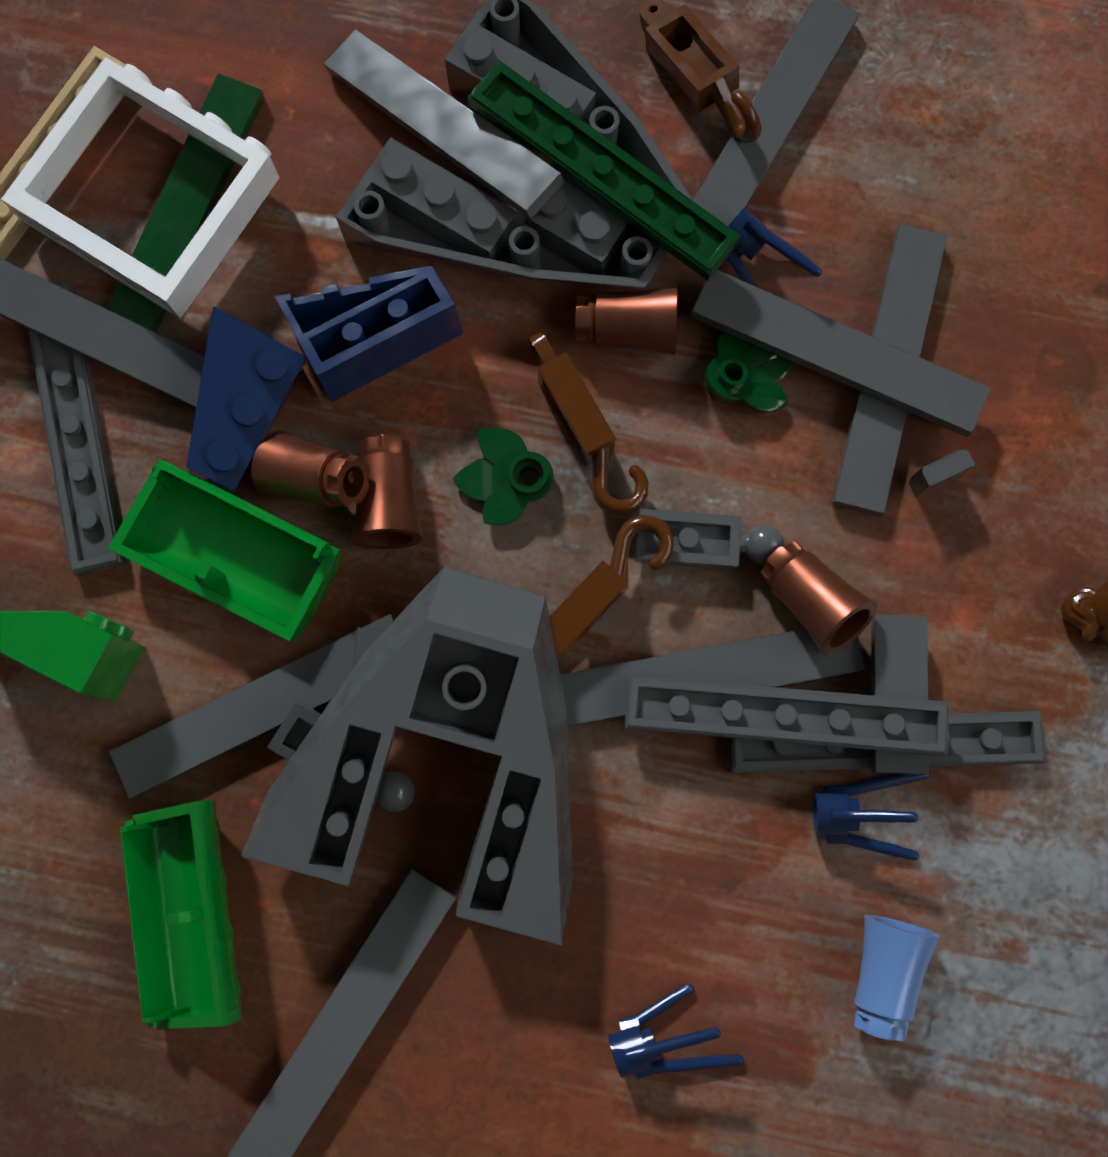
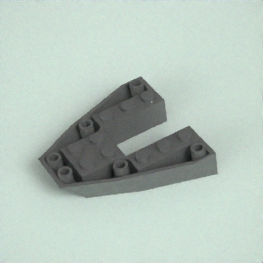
M529 0L484 1L445 58L449 90L468 100V95L497 61L500 60L694 201L638 116L539 6ZM391 137L336 215V220L345 242L494 276L645 288L668 253L562 174L563 185L530 220L518 210L516 212Z
M444 566L363 653L268 790L241 857L349 886L356 871L397 727L499 755L457 899L456 916L562 946L573 881L567 710L546 596Z

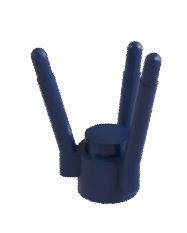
M746 207L728 225V227L741 235L739 244L726 259L740 280L758 287L740 257L744 254L751 261L765 244H768L813 276L819 277L822 274V269L814 264L810 258L767 229Z
M930 771L929 774H894L848 785H826V793L814 794L813 826L815 835L826 836L827 844H847L914 861L918 860L920 855L916 850L849 833V831H859L860 822L914 823L918 820L917 813L894 810H860L859 800L849 799V796L927 779L930 776Z
M689 983L669 993L636 1015L620 1019L621 1031L608 1035L613 1058L621 1078L635 1074L636 1078L640 1079L659 1073L738 1066L743 1064L744 1058L740 1054L661 1060L660 1054L701 1044L702 1042L717 1039L721 1035L720 1029L713 1027L656 1042L652 1027L641 1029L643 1024L692 994L694 987Z

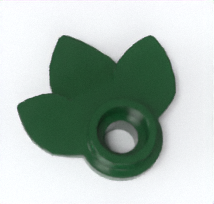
M722 332L715 344L716 357L710 362L705 371L706 389L710 396L716 401L726 404L741 401L755 412L771 413L785 407L788 404V400L783 389L777 383L790 371L793 362L726 332ZM725 373L733 376L736 381L729 379Z
M496 427L482 428L478 430L477 436L483 458L477 459L465 466L454 476L453 481L467 497L485 502L483 507V521L485 524L507 525L522 516L529 502L538 501L549 493L554 481L553 468L550 462L541 454L528 452L524 441L517 433ZM528 470L534 471L538 475L537 482L531 486H526L519 480L520 475Z

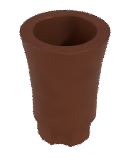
M678 285L640 291L597 292V296H577L575 314L577 344L596 343V347L648 350L676 356Z
M276 431L267 435L260 442L253 456L251 466L253 485L257 493L268 501H299L330 507H348L352 503L360 504L369 490V467L362 458L350 455L343 450L327 448L304 441L287 432Z
M381 434L374 437H366L361 442V458L366 461L369 467V490L362 502L356 504L351 541L358 546L372 549H399L411 547L423 541L417 512L414 460L410 457L411 444L410 441L404 440L403 436Z
M795 541L776 549L768 557L764 568L760 572L762 579L771 586L772 593L792 612L825 656L842 650L856 639L868 626L877 611V602L852 587L828 568L813 552H807Z

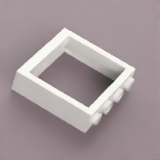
M105 57L1 200L25 224L181 319L280 177L270 158L272 153L260 141L249 136L246 140H243L233 134L229 125L215 114L207 112L203 116L193 110L191 104L175 90L166 88L163 92L153 86L150 79L135 66L126 64L123 68ZM123 95L243 166L166 277L45 204Z

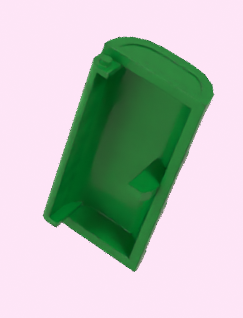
M158 459L154 464L151 473L108 547L109 550L289 642L296 641L310 624L336 575L341 559L340 549L330 545L328 542L161 459Z
M215 800L196 801L132 815L133 820L124 821L125 826L119 827L142 1023H148V1028L157 1026V1030L223 1027L242 1020L241 988L236 973L233 950L234 934L228 911L227 879L222 864L219 840L220 825L216 817Z

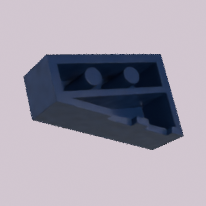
M432 265L369 277L368 284L339 289L338 285L334 284L322 287V293L292 298L290 293L275 296L331 402L463 334L455 304Z
M214 306L186 468L187 472L235 495L252 464L258 445L272 428L304 368L307 357Z

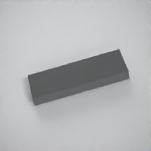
M874 615L871 620V695L928 700L927 616ZM872 750V773L929 774V755Z

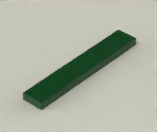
M500 60L497 61L468 95V104L471 108L705 280H710L739 244L741 235Z
M218 73L199 113L203 116L207 112L215 114L229 125L233 134L246 140L265 97L261 89ZM189 134L133 251L132 257L166 277L214 209L235 162ZM121 282L118 283L106 308L155 333L166 312L165 309Z

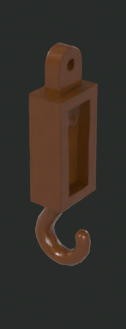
M645 0L639 7L640 23L645 29L646 51L698 112L715 103L729 129L737 139L745 143L757 140L762 131L760 118L748 97L741 91L734 92L739 89V65L685 5L673 11L663 0ZM684 38L690 45L688 49L678 52L671 46V44Z
M543 332L528 338L530 348L540 365L537 367L539 385L585 466L592 463V492L594 500L601 509L609 514L623 516L635 513L644 505L648 496L649 482L645 472L637 465L629 468V475L634 479L636 485L634 493L628 499L618 500L609 495L607 490L608 467L615 447V435L567 352L557 356Z
M648 515L630 518L622 525L617 534L610 566L602 561L551 614L550 622L557 661H560L629 589L628 557L631 541L637 532L650 531L659 539V552L650 559L649 567L653 570H658L667 564L672 556L674 540L672 531L666 522L655 516Z

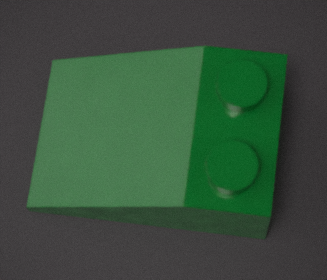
M91 610L87 611L84 618L67 611H0V653L83 695L116 702L146 648L131 640L134 633L133 629Z

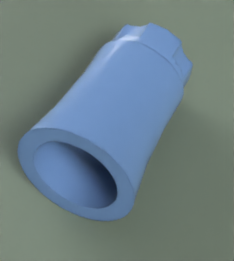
M864 915L863 953L859 982L854 1004L857 1006L853 1019V1026L881 1039L906 1041L909 1021L914 1020L921 987L928 964L939 941V934L907 922L876 915Z

